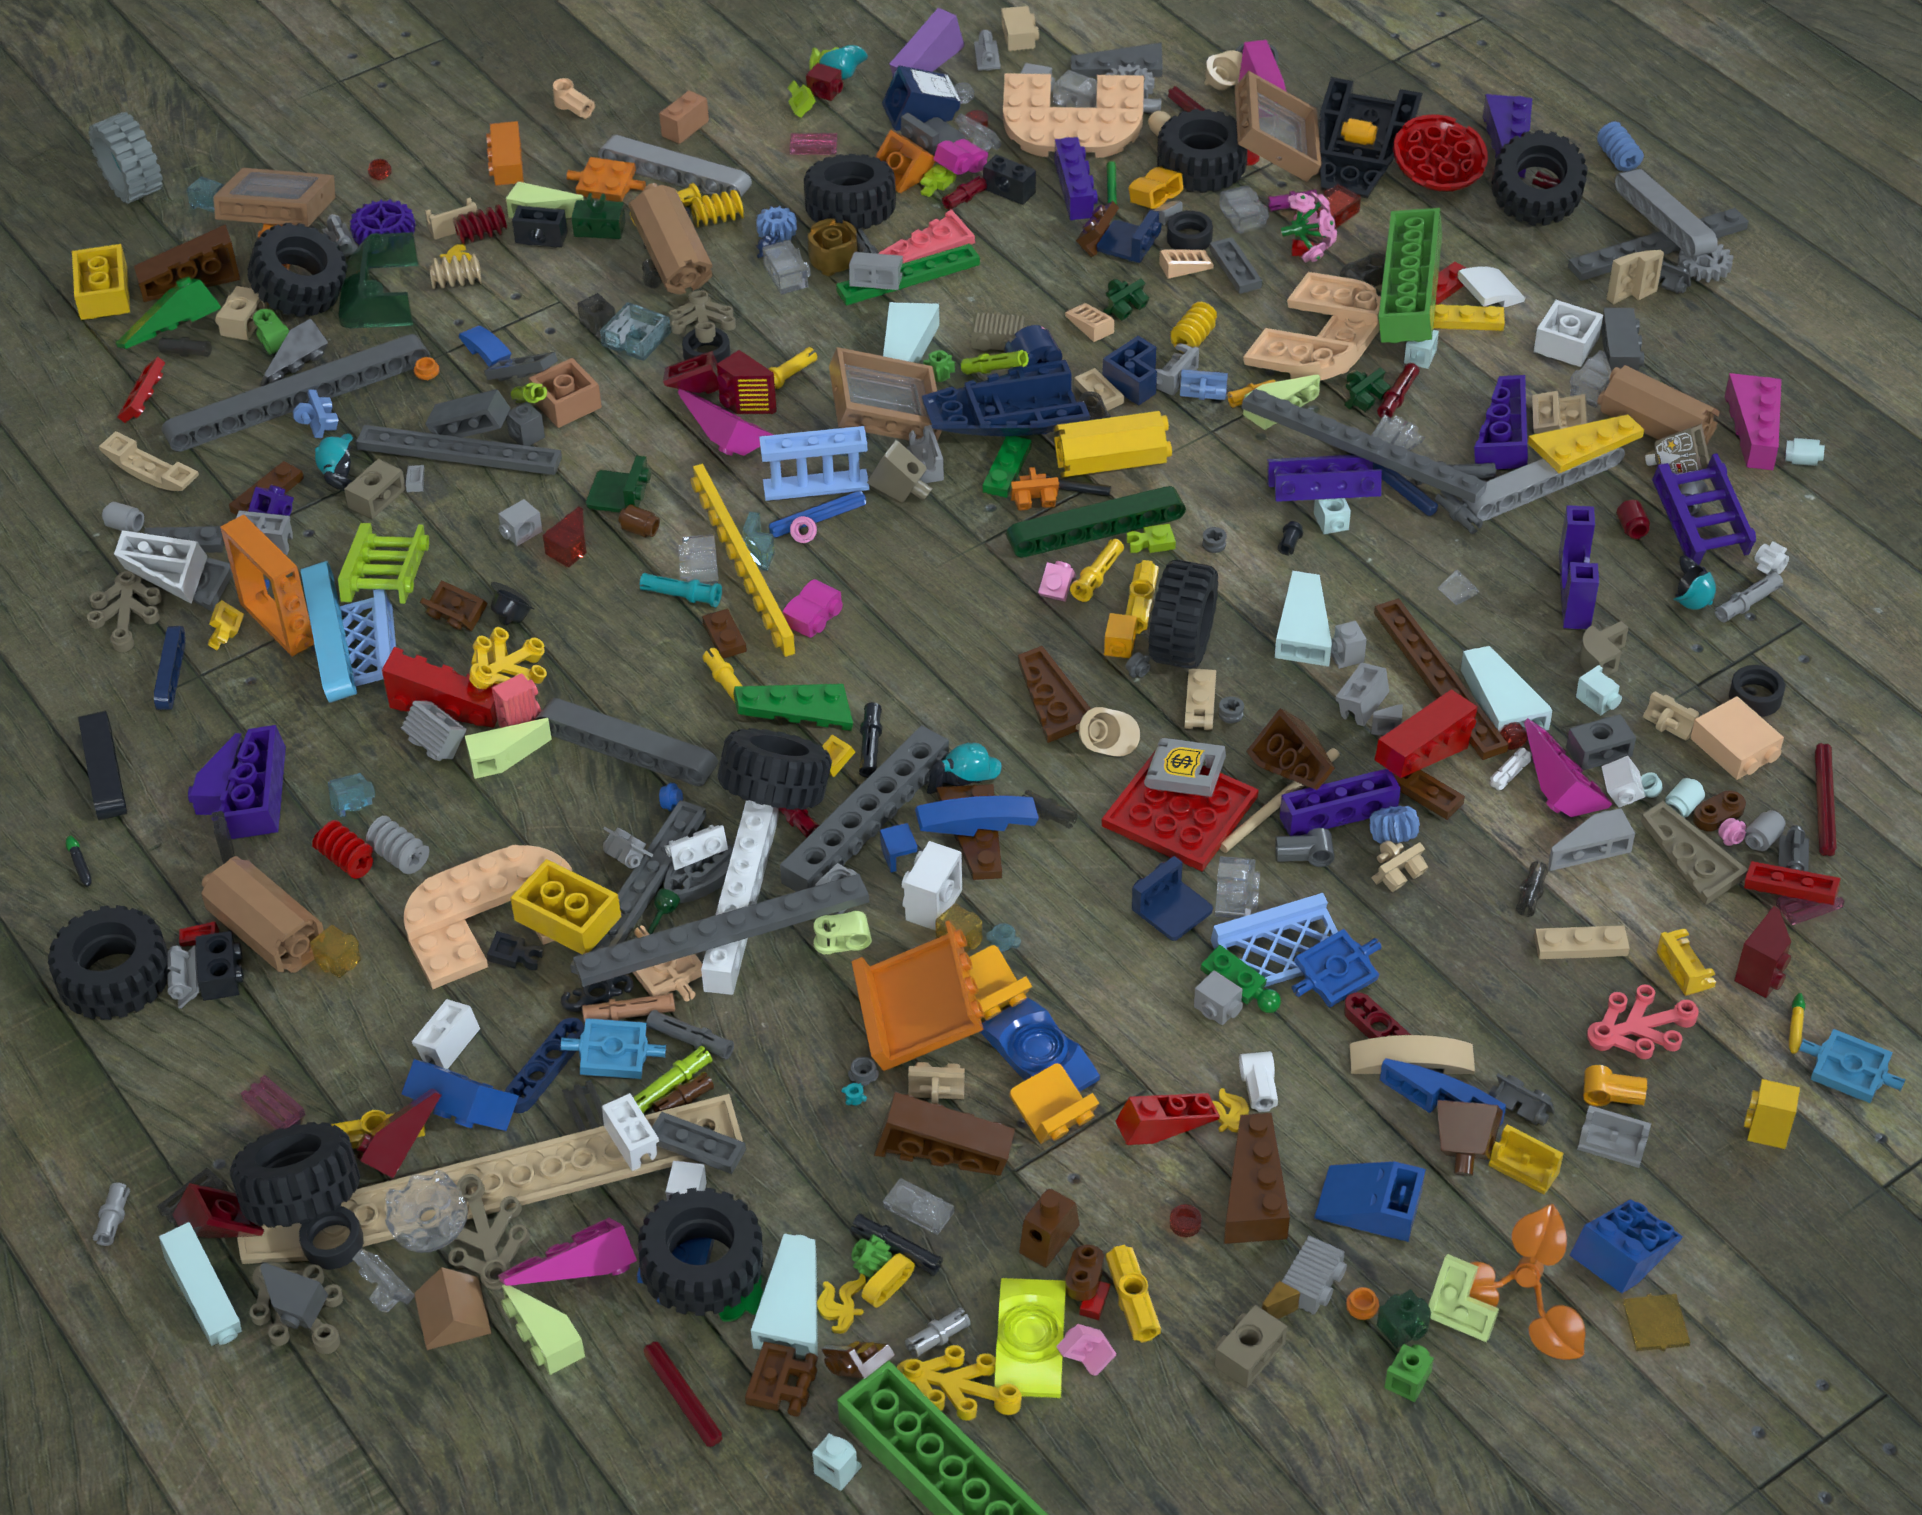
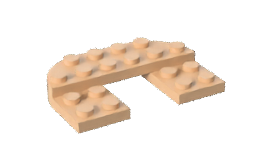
M1005 73L1003 101L1005 131L1011 141L1014 140L1021 145L1022 150L1036 156L1048 157V152H1055V139L1065 137H1078L1080 146L1085 147V152H1095V158L1115 155L1122 152L1123 147L1131 141L1134 142L1141 131L1143 124L1144 76L1097 75V108L1050 107L1051 74Z
M1308 272L1287 299L1288 308L1333 316L1317 337L1265 328L1244 355V364L1257 368L1290 373L1291 379L1318 374L1321 381L1346 373L1359 360L1380 331L1379 309L1381 296L1376 294V289L1373 286L1360 280Z
M511 845L442 871L421 883L406 903L404 925L409 945L432 989L488 967L487 959L466 923V918L511 901L510 897L546 859L572 871L567 861L560 855L545 848ZM536 931L543 945L554 941Z

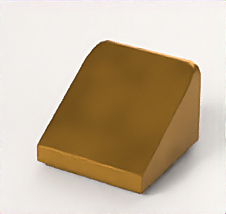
M1279 1281L1262 1303V1309L1276 1319L1289 1315L1299 1308L1300 1292Z

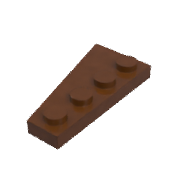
M1039 646L1019 654L1018 663L1047 743L1079 731L1076 729V725L1080 724L1083 715L1091 708L1043 646Z
M993 784L937 787L939 801L976 796H995ZM977 829L974 836L954 834L956 841L959 842L963 858L973 880L1002 878L997 830Z

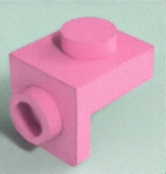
M1056 561L1055 564L1047 562L1038 592L1039 595L1066 601L1071 581L1076 578L1071 565L1061 561Z
M1080 1324L1068 1330L1065 1338L1056 1346L1063 1357L1082 1361L1089 1373L1097 1376L1116 1356V1352L1101 1330Z

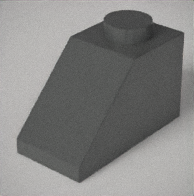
M263 1262L260 1269L272 1305L281 1317L280 1321L294 1329H297L298 1326L311 1329L328 1297L321 1283Z

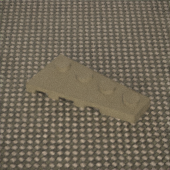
M1664 801L1642 814L1641 823L1705 905L1746 878L1748 872L1746 867Z

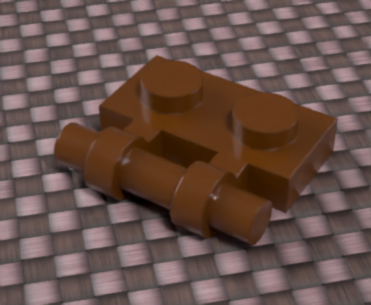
M764 1341L745 1395V1403L751 1406L778 1411L781 1400L790 1403L787 1413L794 1417L800 1416L802 1407L807 1405L810 1396L807 1392L810 1382L815 1380L818 1371L816 1367L818 1356L813 1353H807L804 1362L795 1360L796 1348ZM790 1375L798 1377L795 1387L787 1385Z

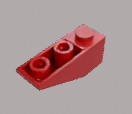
M1208 1093L1131 1096L1126 1101L1115 1122L1127 1145L1154 1144L1219 1120L1220 1115Z

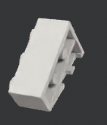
M123 530L114 555L126 570L189 603H192L207 559V555L197 541Z

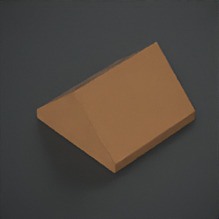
M441 1267L414 1293L427 1350L491 1334L478 1277Z

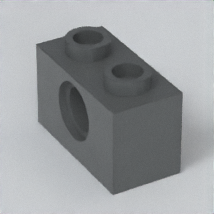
M1621 714L1569 728L1566 749L1576 764L1584 771L1611 763L1625 756L1632 757L1636 737Z

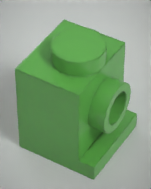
M1403 1344L1394 1362L1387 1370L1385 1389L1415 1402L1432 1372L1434 1358L1430 1356L1429 1351L1421 1345L1414 1344L1412 1347Z

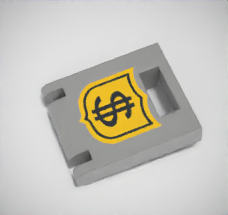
M1161 738L1144 784L1151 789L1212 797L1226 757L1225 746ZM1204 760L1206 768H1211L1209 776L1199 775Z

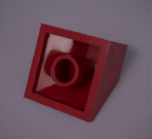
M713 351L665 367L664 386L698 394L702 392L710 394L719 390L717 361Z
M189 1183L173 1213L178 1226L180 1227L190 1222L196 1236L206 1238L262 1236L264 1233L262 1226L256 1225L244 1217L236 1193Z

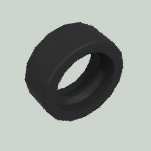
M1188 210L1175 213L1169 218L1167 222V242L1171 248L1175 250H1205L1210 246L1213 224L1207 215L1202 212ZM1184 229H1194L1200 231L1201 233L1187 235L1180 233L1179 231Z
M715 328L716 335L713 337V341L702 343L698 341L695 329L691 330L684 336L682 342L684 361L704 354L703 352L694 351V349L700 346L712 345L719 347L713 351L717 363L721 362L731 354L730 341L727 334L721 329Z
M1747 665L1738 669L1733 675L1729 699L1731 700L1737 696L1760 717H1765L1775 713L1781 707L1786 685L1784 679L1777 671L1767 666ZM1752 684L1760 685L1767 688L1773 695L1756 697L1746 693L1741 687Z
M343 1206L335 1211L327 1212L326 1216L319 1219L316 1217L309 1220V1222L302 1224L299 1230V1241L304 1255L309 1263L319 1265L322 1269L332 1270L346 1266L360 1254L364 1244L363 1231L359 1220L354 1212ZM340 1225L350 1230L347 1240L336 1248L324 1250L318 1249L313 1245L315 1236L329 1226Z

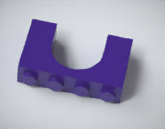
M1566 506L1559 547L1563 628L1588 629L1592 624L1599 586L1598 563H1590L1595 529L1594 507Z

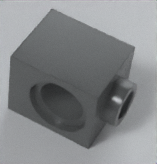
M528 402L508 412L506 418L509 436L519 445L530 446L545 438L542 414Z

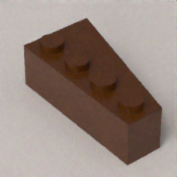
M226 224L134 265L144 302L160 299L169 289L177 286L176 282L185 277L201 280L206 288L240 280Z
M895 1092L882 1124L874 1156L885 1157L887 1152L899 1154L900 1160L913 1162L914 1157L930 1159L931 1165L943 1167L944 1165L955 1163L958 1164L960 1170L1001 1176L1009 1157L1015 1129L999 1122H991L975 1117L970 1113H962L946 1108L941 1104H932L916 1099L908 1094Z
M1272 1113L1240 1115L1224 1244L1288 1239L1290 1215Z

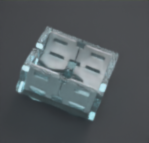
M627 302L600 330L602 346L618 352L624 350L627 355L645 361L671 333L670 319L668 316Z

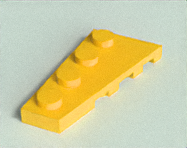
M1623 415L1529 435L1527 444L1560 474L1642 438L1644 429L1629 415Z

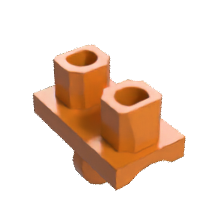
M1029 467V475L1019 476L1020 481L1011 482V501H1015L1019 511L1032 508L1031 499L1041 498V504L1044 508L1056 506V496H1058L1059 489L1058 477L1046 478L1045 473L1036 474L1035 467Z

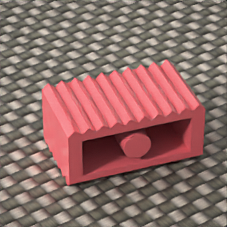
M522 673L492 687L497 720L501 728L534 721L541 712V708L535 700V696L538 695V689L531 679L527 680Z

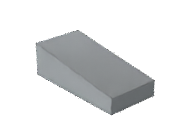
M424 465L408 466L406 476L407 492L423 491Z

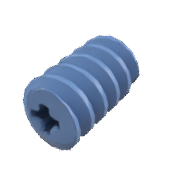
M1620 122L1608 123L1600 129L1597 135V142L1619 171H1630L1641 164L1644 158L1643 151L1639 149V146L1631 138V135L1627 133V130L1621 126Z

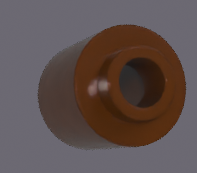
M633 505L623 508L618 520L621 523L622 530L645 538L647 536L654 537L660 525V518L656 517L655 513Z

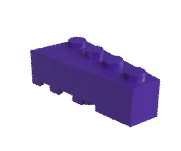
M1485 94L1483 120L1487 124L1486 130L1491 137V146L1495 150L1496 159L1498 154H1500L1501 148L1505 144H1509L1511 138L1515 136L1520 138L1522 133L1530 131L1532 98ZM1526 169L1518 173L1520 178H1525Z
M1525 375L1499 376L1491 398L1490 408L1486 412L1484 425L1481 426L1479 439L1474 446L1475 464L1495 463L1496 469L1521 468L1528 465Z
M276 725L248 729L237 755V766L230 772V783L219 799L221 802L219 810L215 811L212 817V821L222 841L279 832L286 746Z

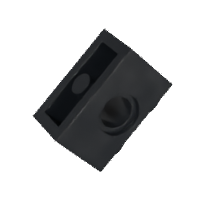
M997 154L983 166V178L987 184L986 191L1024 205L1036 193L1035 169Z
M518 205L512 219L515 243L562 248L568 233L564 209Z

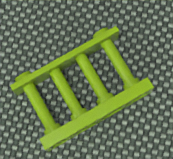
M360 523L338 577L341 602H352L355 592H359L360 589L398 590L400 603L405 604L409 593H413L414 579L424 552L429 549V536L424 533V525H418L414 537H383L372 534L371 523ZM376 547L409 548L408 551H387L375 549ZM371 561L404 562L403 565H383L367 563H370ZM365 575L399 576L398 579L361 578L365 577Z

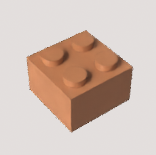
M573 358L529 377V383L542 384V387H546V397L535 404L558 428L602 408L599 384Z

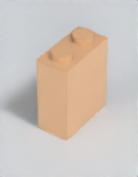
M1736 696L1696 718L1690 739L1738 780L1747 774H1753L1766 763L1776 761L1781 755L1784 737Z

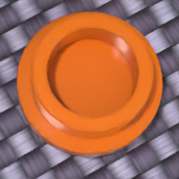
M421 358L415 364L414 374L419 379L431 380L439 374V365L433 358Z
M1361 1287L1349 1294L1346 1308L1353 1317L1366 1320L1377 1314L1379 1300L1372 1290Z

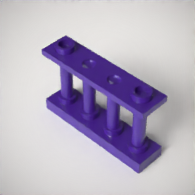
M1718 453L1712 454L1706 469L1675 474L1671 471L1668 463L1658 465L1652 481L1686 557L1700 565L1706 550L1735 544L1740 545L1744 556L1750 554L1756 542V533L1753 528H1750L1727 476L1726 465L1721 462ZM1711 479L1715 488L1713 491L1685 496L1681 494L1678 485ZM1720 500L1725 512L1695 518L1691 516L1687 506ZM1730 522L1734 534L1704 540L1700 537L1697 528Z
M1357 455L1267 459L1268 487H1275L1276 502L1381 496V469L1373 470L1372 461Z

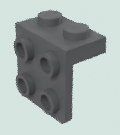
M909 113L901 116L902 136L908 138L933 156H935L939 143L943 141H952L954 143L957 140L966 139L963 133L938 117L923 123Z

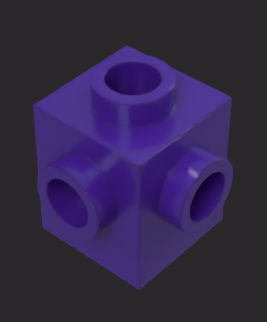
M270 485L269 489L255 487L248 512L289 516L292 512L294 497L284 494L285 489L278 486Z

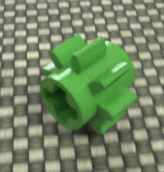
M934 351L928 354L929 360H923L924 365L933 367L936 382H943L949 379L950 373L955 372V362L952 361V355H948L945 351Z
M871 1235L869 1241L865 1239L859 1240L852 1250L851 1257L855 1262L853 1267L858 1269L859 1273L872 1278L874 1272L877 1273L892 1258L891 1253L888 1251L890 1246L875 1235Z

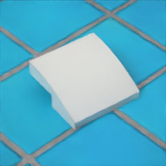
M1472 267L1459 270L1458 279L1483 306L1498 302L1505 308L1525 301V297L1499 269Z

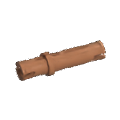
M673 993L620 1001L609 999V1002L582 1005L585 1024L586 1018L618 1021V1019L646 1016L652 1010H657L660 1013L675 1012Z

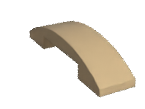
M117 431L99 446L100 451L120 468L158 488L170 491H183L199 476L198 471L178 461L172 466L138 449L135 440Z
M1401 1035L1372 1038L1350 1043L1349 1045L1351 1074H1381L1382 1062L1386 1058L1424 1068H1443V1074L1475 1073L1473 1044L1457 1039L1425 1035Z

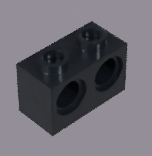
M232 931L196 936L197 977L203 1001L240 995L239 983L244 982L242 965H238V960L242 959V949L240 942L234 941Z

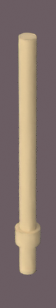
M1331 748L1326 753L1331 762L1340 756L1335 748ZM1292 781L1221 843L1220 850L1227 853L1281 807L1282 794L1301 790L1304 785Z

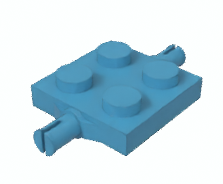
M588 1018L585 1019V1028L580 1039L563 1037L561 1039V1050L579 1051L581 1058L580 1075L641 1079L642 1067L647 1056L665 1058L666 1045L648 1044L646 1038L647 1023Z
M1833 1029L1829 1039L1822 1046L1803 1039L1799 1049L1800 1052L1802 1051L1817 1057L1816 1066L1810 1080L1867 1103H1871L1876 1090L1883 1084L1901 1092L1906 1080L1888 1073V1064L1893 1052Z

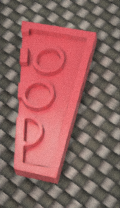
M951 209L945 213L943 219L938 220L936 218L929 223L928 228L923 231L919 229L914 231L908 240L901 239L878 254L903 256V263H907L969 243L972 245L975 243V235Z

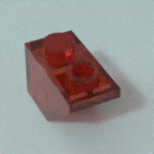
M580 506L543 534L545 554L568 568L587 553L583 508Z

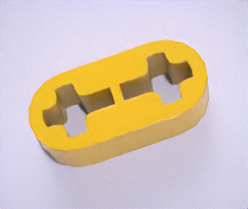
M901 1253L896 1254L866 1283L862 1291V1298L875 1308L883 1305L909 1279L914 1270V1262Z

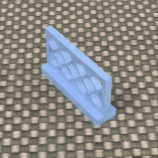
M373 590V598L340 606L341 615L346 616L343 619L345 634L348 635L346 637L347 645L349 646L355 639L362 641L355 649L348 647L351 664L356 658L363 660L356 669L352 668L356 686L382 680V668L391 651L396 647L393 608L385 590ZM372 608L366 617L359 615L363 610ZM353 620L360 622L353 630L347 628ZM367 626L374 628L367 636L360 634ZM369 645L375 647L369 655L362 653ZM371 664L377 666V671L364 673Z
M1320 893L1215 925L1210 941L1214 949L1219 945L1225 949L1234 945L1246 949L1243 958L1240 960L1266 978L1265 987L1304 975L1293 961L1297 951L1302 953L1309 949L1301 945L1304 935L1321 942L1329 937L1328 933L1332 936L1338 931L1326 908L1328 902L1324 894ZM1322 919L1326 926L1325 933L1321 934L1309 929L1310 922ZM1293 929L1300 932L1297 943L1281 937L1283 930ZM1265 937L1274 942L1268 951L1253 945L1255 940ZM1277 943L1293 949L1289 959L1273 953ZM1250 951L1266 957L1262 967L1246 962ZM1269 960L1285 965L1283 972L1277 974L1265 968Z

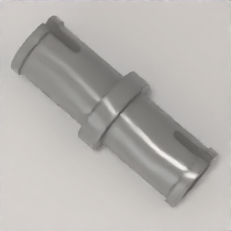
M111 1184L106 1202L100 1207L98 1213L100 1220L93 1235V1240H97L99 1245L109 1246L113 1244L118 1224L124 1219L125 1211L123 1209L130 1193L129 1187L126 1188L125 1184Z
M959 1307L939 1321L932 1320L928 1323L927 1328L905 1340L908 1351L910 1352L914 1349L915 1351L911 1355L914 1358H918L937 1344L939 1346L944 1345L948 1342L950 1336L970 1326L968 1315L965 1314L961 1317L964 1310Z

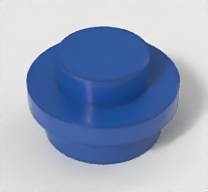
M669 783L667 786L661 787L659 793L661 807L672 812L680 800L683 801L682 790L675 783Z

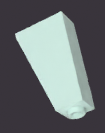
M889 302L883 356L919 363L939 327V304Z
M1292 571L1276 638L1275 658L1329 666L1332 641L1320 575Z
M1490 646L1463 651L1461 672L1476 702L1504 739L1527 735L1524 724L1527 718L1545 730H1549L1552 716L1551 707Z
M190 1222L159 1236L164 1258L210 1345L213 1346L217 1343L223 1345L234 1340L237 1337V1333L242 1331L240 1321Z
M783 1235L751 1329L753 1349L761 1350L765 1341L796 1348V1358L805 1359L807 1353H813L818 1356L817 1257L815 1240L803 1235Z

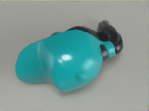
M344 434L340 438L326 437L315 448V462L319 470L324 474L325 481L333 488L345 491L344 489L348 484L353 482L347 478L351 467L349 454L352 448L349 443L353 439L351 434Z
M1680 556V568L1685 574L1679 582L1678 594H1675L1677 598H1673V600L1692 610L1712 605V600L1716 593V584L1711 572H1707L1705 567L1699 566L1689 557Z
M979 743L958 745L946 756L945 760L939 761L932 766L926 793L933 794L937 792V787H942L943 783L953 786H964L971 783H980L982 780L995 779L1001 772V762L997 758L990 757L986 748Z

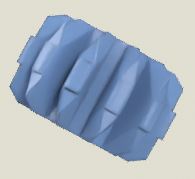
M770 206L769 210L762 209L761 214L757 215L756 225L759 237L762 238L765 235L774 237L778 235L777 242L783 244L784 240L790 241L792 236L796 235V217L793 212H790L789 208L782 209L781 206L777 208Z
M1399 805L1397 807L1381 808L1379 811L1372 813L1369 826L1373 840L1382 844L1387 840L1393 843H1400L1414 839L1419 833L1420 824L1415 809Z

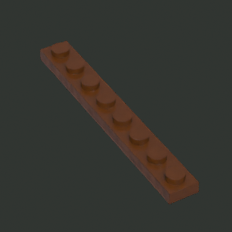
M1398 598L1375 606L1374 615L1437 699L1452 689L1478 707L1475 716L1476 725L1472 730L1469 743L1479 757L1485 760L1507 752L1508 743L1401 600Z

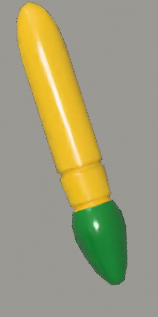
M1798 993L1792 1001L1793 1011L1789 1033V1049L1792 1054H1796L1799 1051L1802 1040L1806 1003L1801 993Z

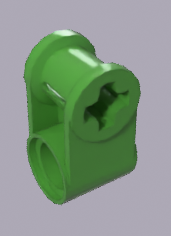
M258 310L253 315V321L258 327L256 332L257 338L271 355L278 352L289 333V329L283 325L272 310Z

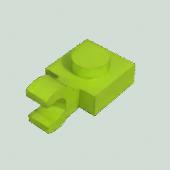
M793 80L788 86V90L792 94L788 102L794 114L802 118L812 108L816 100L808 87L805 85L799 87L796 81Z
M936 164L920 181V184L925 185L920 194L930 197L936 189L944 191L956 180V174L942 165Z

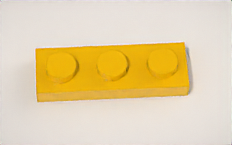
M1435 305L1433 328L1504 331V307Z

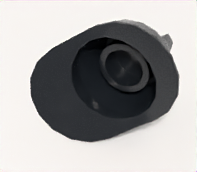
M491 582V587L494 590L491 610L499 616V621L507 626L511 621L521 623L530 610L535 609L531 606L528 599L516 590L498 582Z

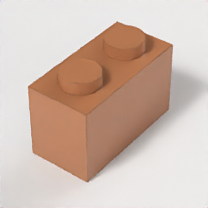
M687 91L660 112L661 135L680 144L709 121L707 98L692 91Z

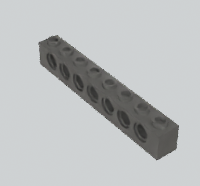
M921 725L780 864L782 884L796 892L814 887L837 863L844 866L853 855L858 854L862 846L871 837H875L880 828L888 820L893 819L898 810L906 802L911 801L915 793L923 785L929 783L932 766L939 761L945 760L949 754V740Z

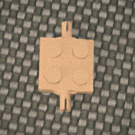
M640 926V929L637 927L634 930V935L637 938L650 935L644 926ZM695 954L635 971L633 974L650 996L668 994L678 990L683 999L689 1001V998L692 1000L695 997V992L688 983L702 976V962Z

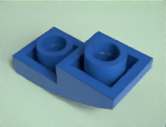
M480 325L462 332L458 336L471 354L478 353L489 367L498 361L510 359L512 354L494 334Z

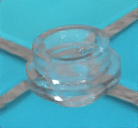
M958 83L954 86L961 104L973 100L975 94L970 84Z

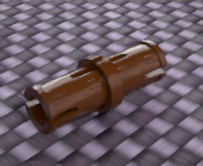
M702 1072L684 1085H676L674 1091L653 1102L652 1108L656 1113L691 1104L696 1098L714 1089V1084L711 1078L707 1077V1073Z

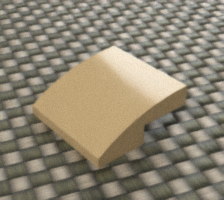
M1661 250L1642 251L1613 260L1607 300L1615 304L1631 295L1640 300L1656 292L1664 252Z
M1558 391L1532 395L1534 433L1539 434L1588 423L1585 394L1559 398Z

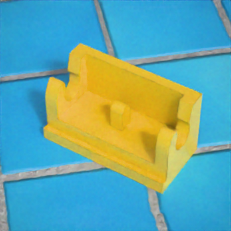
M1679 929L1669 933L1663 932L1660 935L1657 953L1683 994L1688 996L1715 987L1716 981L1714 978H1711L1715 975L1713 969L1704 968L1689 945L1690 942L1687 938L1679 939L1688 936V931L1686 929Z
M1507 1124L1502 1131L1500 1142H1495L1488 1166L1545 1195L1559 1175L1564 1153Z

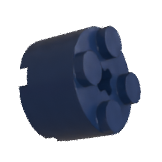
M1031 325L1020 329L1015 333L1016 338L1012 342L1008 340L1004 348V353L1020 350L1026 351L1028 354L1027 365L1059 361L1063 357L1050 331L1047 328L1046 330L1042 329L1040 325Z

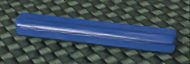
M862 491L848 494L771 522L769 524V532L773 538H777L790 533L791 524L798 517H809L815 523L864 506L866 504V497Z

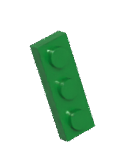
M1006 436L983 483V493L1008 498L1011 491V482L1016 481L1032 448V440L1016 436Z

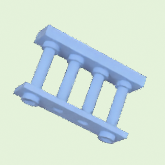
M864 426L759 437L762 462L770 461L771 479H763L765 501L869 490L867 470L859 469V452L867 451ZM848 453L849 471L834 472L833 455ZM822 456L823 473L808 475L806 458ZM796 459L797 476L781 477L780 460Z

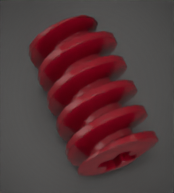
M499 204L495 206V211L491 207H487L485 214L481 209H478L476 217L471 211L467 213V219L463 214L458 215L457 221L453 217L456 234L462 245H465V237H468L471 243H474L475 235H478L480 240H483L485 232L490 238H493V230H496L499 236L502 235V228L507 230L506 219Z

